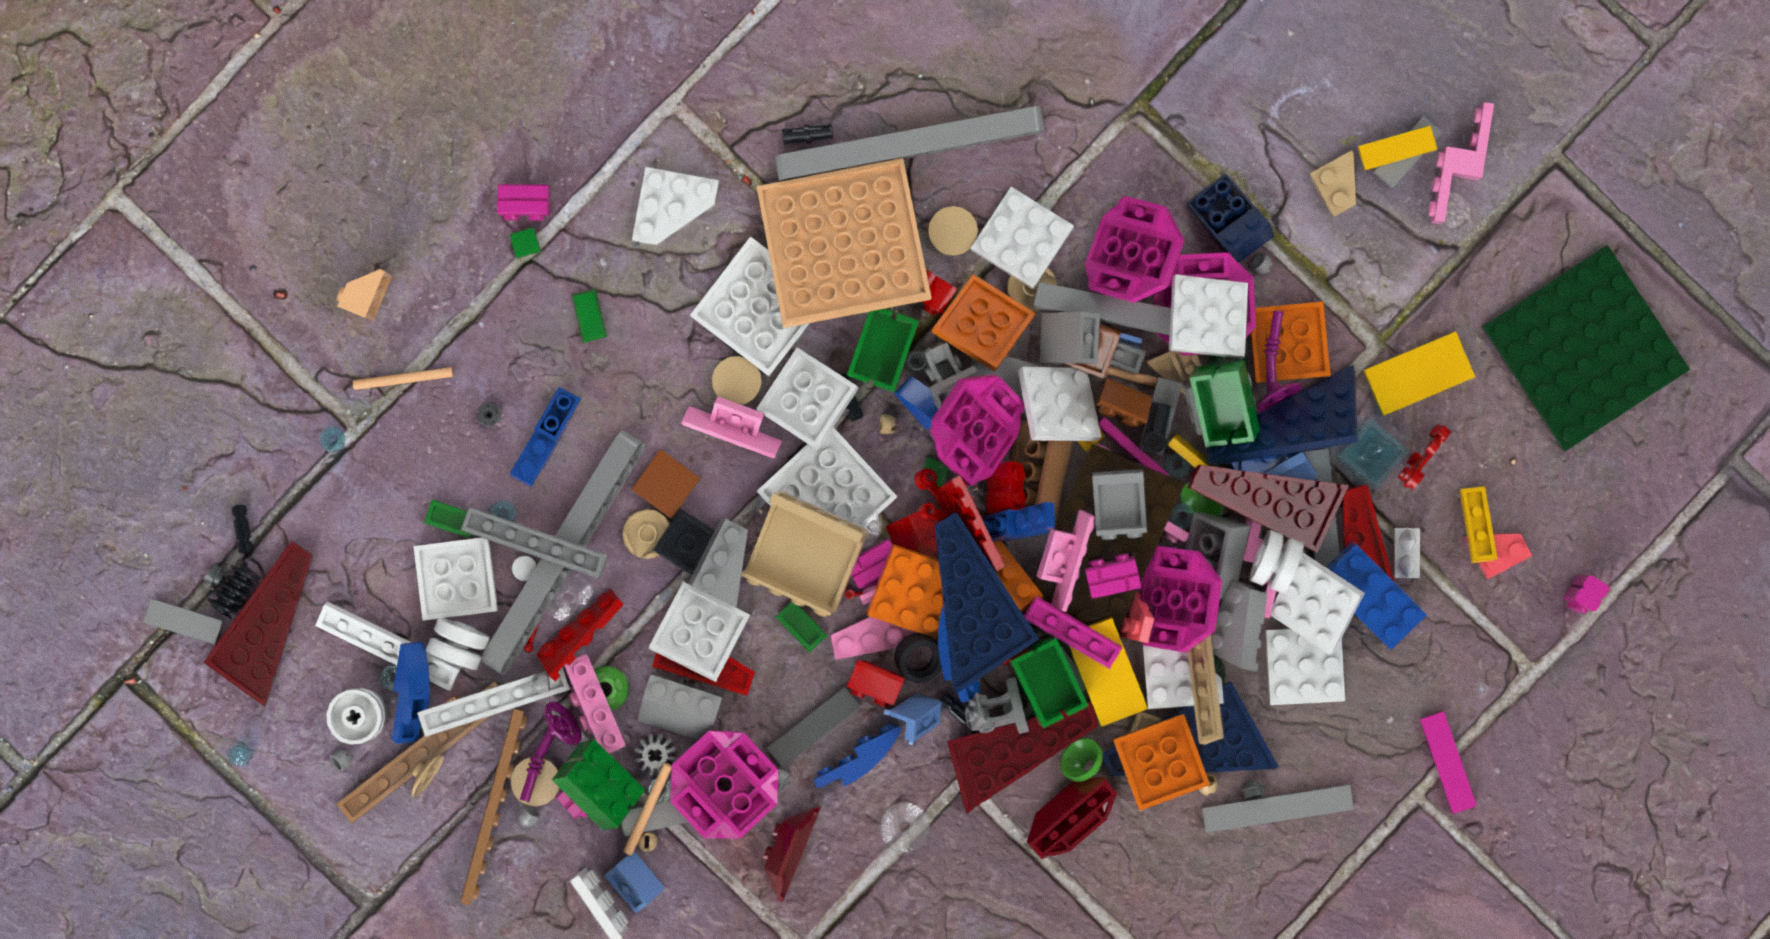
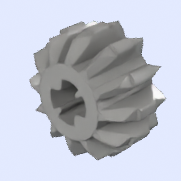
M649 734L648 740L650 744L641 739L639 743L645 749H635L636 753L642 754L641 757L635 759V762L644 761L645 764L641 766L640 770L644 771L649 766L650 776L654 775L655 768H657L659 773L663 763L670 764L667 760L672 762L677 760L676 756L669 755V753L675 752L677 748L667 747L672 741L670 738L662 743L663 734H658L657 741L654 740L652 734ZM659 749L662 752L659 755L662 756V759L656 758L652 760L650 750L656 751Z

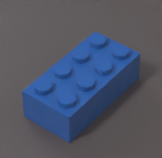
M1353 541L1326 566L1327 569L1365 593L1354 614L1390 650L1427 616Z

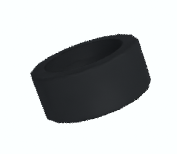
M913 633L898 643L894 652V661L897 669L908 681L925 683L940 673L942 668L938 643L932 637L921 633ZM928 646L932 650L930 662L923 668L917 670L909 669L906 666L908 654L917 647Z

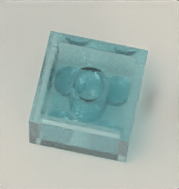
M1366 419L1358 429V442L1345 444L1334 458L1374 490L1381 486L1409 450L1375 421Z

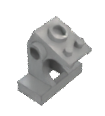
M940 342L936 347H929L924 352L928 366L924 369L930 382L935 381L936 383L929 387L938 410L959 379L979 376L975 366L962 372L959 370L962 364L956 354H951L947 342Z
M1016 677L1006 679L1008 692L1000 697L987 699L986 695L976 693L972 700H969L965 716L967 722L971 724L972 731L979 730L980 733H988L993 731L995 727L1016 723L1019 734L1029 732ZM1003 707L1004 715L999 717L989 716V709Z

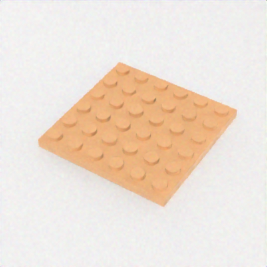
M903 158L757 186L783 328L931 300Z

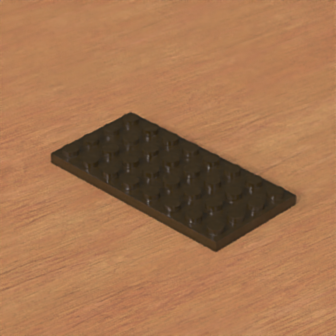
M1094 443L1089 448L1054 529L1072 533L1079 510H1084L1095 517L1092 472L1143 469L1147 533H1142V537L1128 538L1127 534H1118L1115 539H1102L1101 536H1096V522L1094 518V528L1088 538L1087 551L1082 558L1079 568V577L1075 581L1072 601L1065 613L1086 625L1112 616L1116 629L1119 632L1137 589L1092 599L1085 566H1089V561L1104 558V562L1114 560L1115 555L1129 553V556H1135L1141 582L1185 483ZM1040 559L1032 581L1043 594L1041 599L1051 604L1057 582L1037 577L1041 563ZM1027 621L1037 637L1045 639L1051 636V634ZM1056 638L1060 646L1071 651L1068 644Z

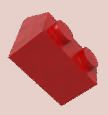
M919 511L885 526L894 545L938 558L936 539L933 535V528L939 523L938 520L931 518L925 520L921 518Z
M858 658L847 687L851 688V694L864 698L866 694L874 698V703L887 708L888 704L894 705L905 677Z

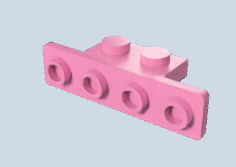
M717 397L712 414L689 406L681 423L694 430L771 458L776 457L782 442L778 438L759 432L764 413L721 397Z
M1079 510L1072 533L1050 529L1037 577L1040 579L1057 582L1051 604L1064 612L1067 611L1068 605L1072 601L1075 581L1079 577V568L1082 558L1087 551L1088 538L1094 528L1095 517L1084 510Z
M585 654L576 658L570 666L565 664L564 667L573 686L570 688L571 693L568 694L573 707H578L581 716L578 719L584 731L588 730L589 734L593 733L595 740L608 753L625 747V742L588 655Z

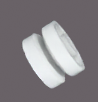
M1269 530L1256 553L1249 580L1264 585L1270 578V589L1284 594L1299 565L1304 543L1290 538L1283 545V534Z
M438 617L434 630L440 636L447 638V640L438 637L430 638L426 651L456 665L477 670L481 656L469 649V647L483 650L486 648L490 637L467 624Z
M366 688L346 690L338 694L329 704L326 714L327 725L332 735L339 741L350 745L362 744L377 737L384 729L387 720V708L382 698L372 690ZM359 712L361 718L355 719L354 714Z

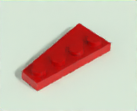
M957 476L937 489L951 515L957 512L994 571L996 572L1005 567L1002 562V556L996 549L961 476Z
M1368 484L1348 489L1342 499L1344 549L1353 541L1394 581Z
M611 588L599 595L589 608L581 611L572 623L563 627L556 637L550 642L545 643L540 648V651L536 653L548 676L554 682L561 676L558 673L565 664L570 666L576 659L574 656L575 652L583 645L587 647L593 640L594 631L597 628L603 629L624 605Z
M657 652L652 664V668L747 697L755 674L753 670L731 657L728 658L716 682Z

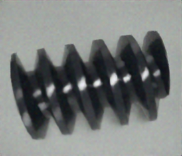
M240 564L239 567L231 565L230 567L234 574L225 573V577L229 582L220 581L219 584L223 590L214 589L213 591L217 599H207L215 610L230 619H233L230 613L236 614L238 612L235 604L240 606L244 604L240 596L249 597L250 593L246 588H255L252 580L259 581L261 579L256 572L243 564Z

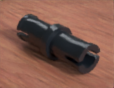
M832 123L815 126L804 124V127L782 129L784 145L799 142L811 144L812 141L833 139Z

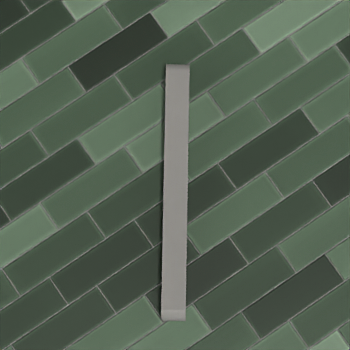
M1034 106L780 154L774 158L778 179L781 182L894 159H907L1045 132L1041 106Z
M622 430L615 437L555 537L586 547L643 454L645 442L625 430ZM544 559L539 561L481 657V661L501 675L506 674L511 669L572 569Z

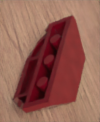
M1104 777L1089 778L1081 782L1072 781L1035 813L1027 839L1028 845L1041 859L1047 858V856H1056L1070 852L1108 819L1114 799H1116L1118 793Z
M815 805L786 817L782 824L777 823L771 836L776 838L773 847L767 846L762 860L766 861L764 868L778 901L783 902L821 806Z

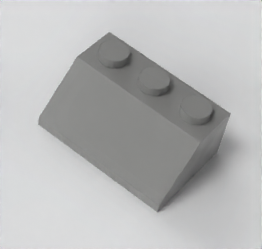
M1194 512L1186 550L1198 551L1203 554L1222 580L1220 599H1224L1231 580H1239L1250 526L1232 518Z
M652 673L643 696L637 721L699 740L708 730H713L724 696Z

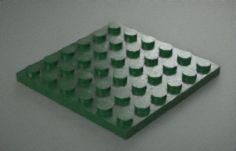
M1608 245L1482 326V329L1563 452L1690 370Z

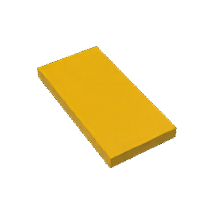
M1456 331L1363 370L1382 416L1475 378Z
M1112 616L1087 625L1122 646L1110 669L1069 646L1101 727L1147 710L1146 701Z

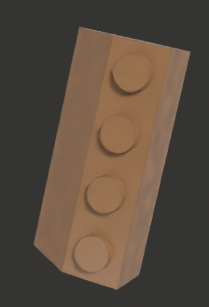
M1021 420L1019 434L1014 442L1010 461L1023 464L1025 471L1023 491L1026 497L1024 508L1043 502H1053L1056 523L1073 441L1031 440L1028 421Z

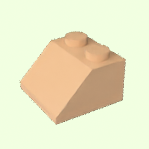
M379 269L348 282L345 288L341 287L337 295L338 307L374 321L393 275Z

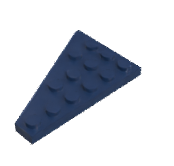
M1354 365L1340 370L1257 414L1260 431L1255 441L1232 444L1230 439L1227 445L1207 447L1209 466L1358 442L1356 371Z
M955 512L936 524L934 530L952 685L955 693H958L1039 640V638L959 515Z
M1231 681L1222 685L1224 704H1219L1224 738L1205 745L1199 744L1194 706L1183 707L1158 721L1161 722L1180 714L1185 715L1205 772L1275 770L1279 767ZM1115 745L1103 751V761L1111 775L1125 776L1126 774Z

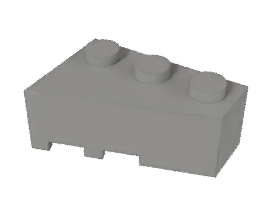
M721 517L688 584L736 608L748 530Z
M1231 580L1217 614L1215 632L1211 634L1214 655L1239 668L1258 672L1256 656L1257 648L1261 647L1259 632L1260 624L1263 625L1266 592L1249 584Z

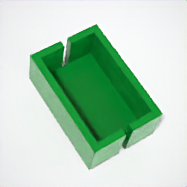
M887 309L869 311L847 377L866 384L873 380V386L894 393L919 321L901 314H897L896 320L892 319L893 312Z
M1245 361L1222 363L1220 368H1218V364L1195 367L1189 378L1205 447L1227 445L1230 439L1232 444L1255 441L1260 428Z
M1052 635L1033 644L1034 650L1031 651L1027 647L1008 659L1039 724L1043 728L1064 719L1063 715L1058 711L1060 709H1063L1070 716L1089 706L1057 639Z
M595 739L580 742L567 760L569 762L562 765L552 781L602 830L618 828L630 812L628 808L636 804L645 789Z

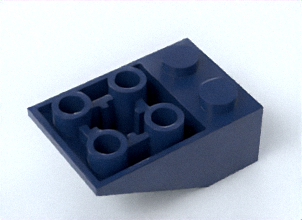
M1224 174L1186 203L1223 253H1229L1238 263L1275 237L1270 222L1227 174Z

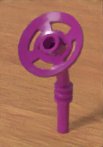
M1274 310L1269 338H1266L1268 343L1265 344L1267 349H1264V353H1266V385L1268 387L1266 390L1268 394L1258 404L1257 410L1259 412H1263L1297 394L1302 388L1301 383H1289L1281 386L1279 382H1276V355L1279 354L1277 350L1280 349L1278 344L1281 343L1279 335L1284 313L1279 310Z
M549 702L544 707L548 729L534 756L530 757L532 762L528 763L530 768L526 769L528 774L519 800L530 801L537 776L541 775L539 770L543 769L541 764L545 763L543 759L554 737H558L569 745H576L581 741L582 733L578 722L571 712L560 703ZM551 710L556 711L561 716L553 715Z

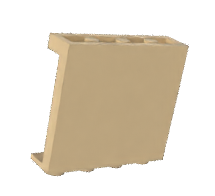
M780 490L772 493L769 501L772 505L747 568L742 571L741 576L747 578L746 581L752 585L760 586L761 584L769 588L768 591L774 595H785L791 598V602L798 606L804 607L807 605L813 608V612L820 616H831L837 612L869 530Z

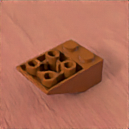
M1106 378L1094 405L1098 408L1097 413L1108 418L1117 416L1121 418L1120 423L1134 428L1146 423L1153 397Z

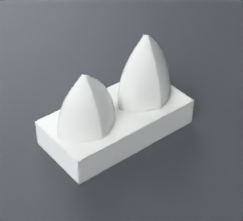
M1393 528V578H1420V528Z

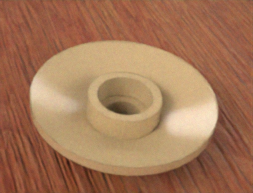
M443 755L435 756L425 765L420 762L412 773L416 777L412 787V797H418L431 783L443 763Z

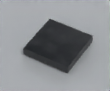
M679 508L654 546L653 551L692 575L715 530Z

